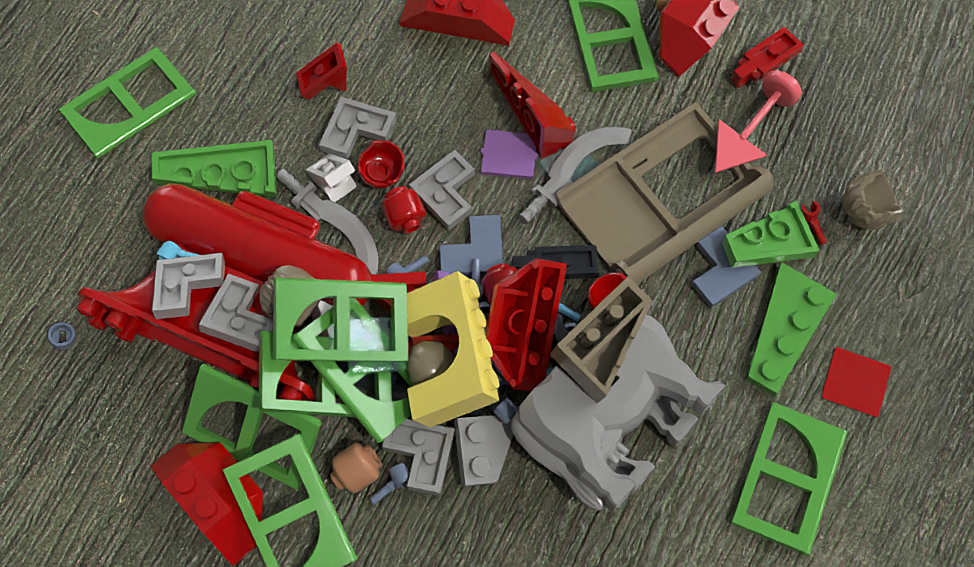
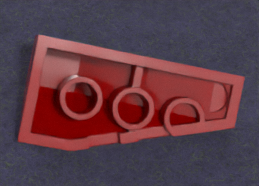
M490 53L489 71L525 133L532 140L539 157L544 159L564 150L573 142L574 133H576V127L571 117H566L562 109L497 53Z

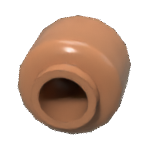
M353 443L332 458L333 472L330 473V477L339 490L345 488L351 493H358L379 478V468L382 467V463L377 453L369 444L363 446L360 443Z

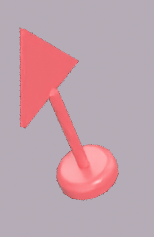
M779 70L767 73L762 81V90L768 100L741 135L720 119L718 120L715 173L767 156L746 139L774 103L779 106L788 107L798 102L802 95L801 87L791 75Z

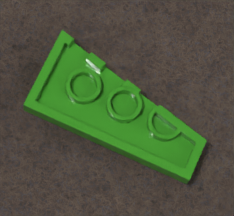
M272 140L152 152V179L157 185L174 183L193 189L229 193L248 191L258 196L277 198L274 144Z
M781 262L776 273L775 283L770 294L769 304L763 318L761 332L755 346L746 381L775 397L837 294Z

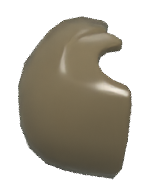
M423 341L414 346L409 353L408 361L405 365L410 375L409 384L413 387L443 374L455 360L453 353L442 343L436 341Z

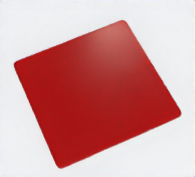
M836 347L822 398L878 417L891 366Z

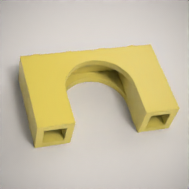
M459 271L407 293V329L410 337L421 336L445 325H455L459 335V348L452 365L443 374L407 389L412 420L430 428L499 401L497 392L499 380L491 364L490 357H492L493 352L485 336L484 327L486 326V320L479 308V288L473 279H469Z

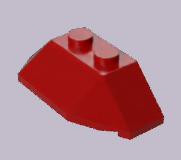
M406 0L400 20L401 27L507 46L510 45L515 25V19L503 0Z
M669 0L660 13V48L658 50V58L677 77L681 76L712 49L738 11L737 1Z
M536 258L494 286L485 336L493 352L492 357H490L491 362L512 389L532 391L545 379L566 273V263Z
M221 442L177 444L150 467L202 533L234 567L257 547L256 541L223 472V469L237 463V461ZM248 474L239 477L258 520H262L264 492Z

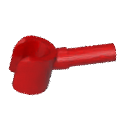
M812 201L811 212H808L805 206L802 205L801 211L807 224H810L820 245L826 244L827 240L817 219L821 208L816 201Z

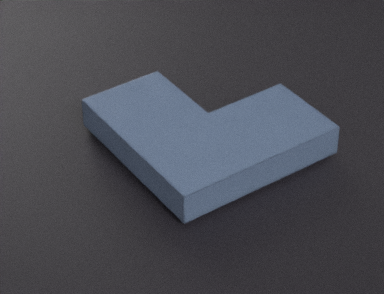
M500 215L469 216L471 244L440 245L441 271L449 273L459 271L466 277L472 276V259H480V276H485L489 268L502 264Z
M723 226L697 243V248L714 268L695 279L692 287L710 309L758 278L761 274L756 265L731 267L721 242L725 235L729 234Z

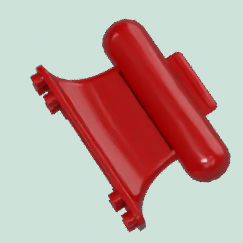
M169 183L156 188L146 199L142 210L143 224L147 233L159 242L171 241L182 250L198 255L222 253L225 260L224 280L228 274L259 284V293L249 311L267 318L270 317L262 310L260 304V289L262 284L268 281V277L273 275L276 269L281 266L291 265L308 272L315 279L371 281L372 274L368 266L357 256L314 239L320 230L318 220L248 191L239 192L231 205L188 186ZM156 269L141 282L127 289L105 292L82 287L77 295L81 302L76 310L88 317L87 323L92 327L104 331L108 325L116 330L114 333L116 337L127 343H132L136 335L150 341L155 340L250 382L249 386L259 390L258 352L200 332L199 324L221 286L191 290L189 316L156 319L152 312ZM334 298L321 299V301L334 306ZM356 298L362 307L368 301V299ZM294 326L292 333H297L299 327ZM291 361L280 376L276 398L317 402L311 387L299 379L295 361Z

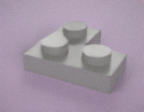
M341 97L320 141V151L348 159L359 135L374 140H388L397 119L396 113Z
M454 150L410 183L409 188L415 190L426 208L448 230H451L472 213V207L455 190L475 175V169Z
M216 253L157 260L152 309L155 318L189 316L191 290L221 286L224 282L225 272L223 254Z
M228 274L199 324L200 332L259 353V334L261 330L274 332V320L249 311L259 293V284Z
M406 419L384 438L382 448L384 451L414 457L407 484L409 490L441 496L455 429L440 425L430 428L416 421Z

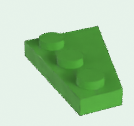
M797 200L790 203L783 210H776L758 222L753 221L725 235L721 241L732 268L814 258L820 251Z

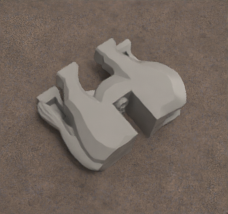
M646 315L625 355L622 366L619 368L611 384L608 395L602 401L597 403L583 388L556 366L547 378L534 388L520 405L519 411L511 420L512 432L517 441L535 460L564 478L582 504L599 511L606 507L613 513L629 495H633L655 468L650 461H635L626 458L625 454H627L628 450L621 443L622 438L639 427L645 419H648L655 425L660 434L667 437L668 443L675 448L692 430L699 419L694 414L681 412L675 400L685 407H692L694 412L701 416L720 396L726 385L720 381L706 382L700 380L689 366L678 358L672 342L662 325L653 317Z

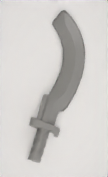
M624 127L599 128L589 131L571 142L554 162L549 172L551 179L543 187L535 185L532 188L531 194L537 195V197L519 215L520 220L528 224L546 204L555 208L558 205L556 194L572 184L570 178L581 161L588 154L601 147L628 144L632 133L631 129Z
M285 169L280 170L276 178L296 195L291 203L296 208L302 206L314 219H323L339 229L349 239L356 256L368 266L371 274H377V248L372 235L365 225L341 205L328 199L325 201L321 200L314 193L317 187L311 181H308V185L304 187L290 173L288 174Z

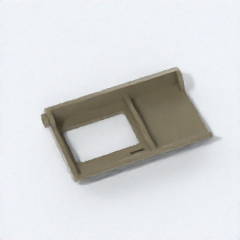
M697 102L691 104L556 194L557 202L562 211L590 245L597 246V254L611 272L624 274L626 278L629 277L636 285L773 190L774 178L767 168L760 166L752 167L750 163L730 168L738 178L736 182L682 219H675L643 181L642 176L699 138L705 139L716 151L718 127Z

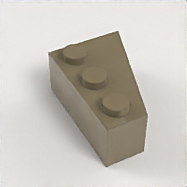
M627 277L563 338L549 355L599 403L608 395L611 384L619 368L622 366L625 355L648 312L652 300Z

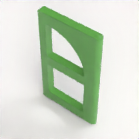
M567 0L592 92L659 80L636 0ZM579 7H596L610 11L620 17L628 28L587 34ZM632 41L640 70L598 76L591 48Z
M155 47L59 108V111L92 151L93 156L98 159L195 96L196 92L158 47ZM155 63L176 89L142 110L123 87L122 83ZM111 91L132 118L115 124H101L90 121L77 112Z
M274 278L275 361H408L406 283ZM334 298V350L290 349L293 328L301 313L317 300ZM350 298L391 300L392 351L350 350Z
M350 298V314L377 345L378 348L375 350L392 351V342L356 298ZM334 306L299 333L294 334L292 339L300 349L324 350L315 338L334 324ZM311 361L377 443L383 442L385 437L412 415L409 397L392 402L379 401L361 393L353 385L380 362H359L344 374L334 361ZM391 362L408 385L412 387L409 384V372L405 368L406 362Z
M261 330L259 334V411L356 417L346 404L335 403V391L319 371V402L276 399V390L280 376L291 361L274 360V332ZM292 333L290 349H300L292 339L294 336ZM317 336L315 338L324 350H334L333 337ZM350 339V350H375L378 348L373 341ZM380 362L374 367L375 399L392 402L390 362Z
M202 364L198 371L182 433L202 443L221 442L236 460L242 461L256 454L252 452L263 413L302 431L301 436L311 456L322 421L309 414L259 411V390L206 364ZM226 401H236L248 405L237 444L201 427L205 415L212 406ZM293 460L289 470L274 462L256 469L296 490L302 484L301 476Z
M773 402L768 411L730 524L809 556L848 432ZM777 420L798 433L809 447L815 464L814 478L765 459ZM759 474L809 493L797 534L746 514Z
M300 433L294 434L291 438L223 469L267 567L280 566L265 535L315 510L319 518V536L312 554L301 567H342L357 559ZM290 454L310 497L259 521L239 477Z

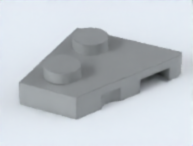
M497 415L465 417L454 420L461 487L498 482L514 434L511 425L513 417L507 424Z

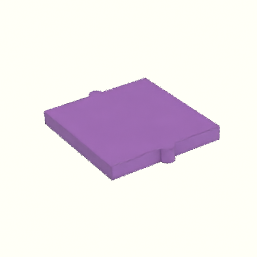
M486 130L484 148L481 149V155H483L481 174L533 179L534 162L538 159V154L535 153L536 147L527 133Z

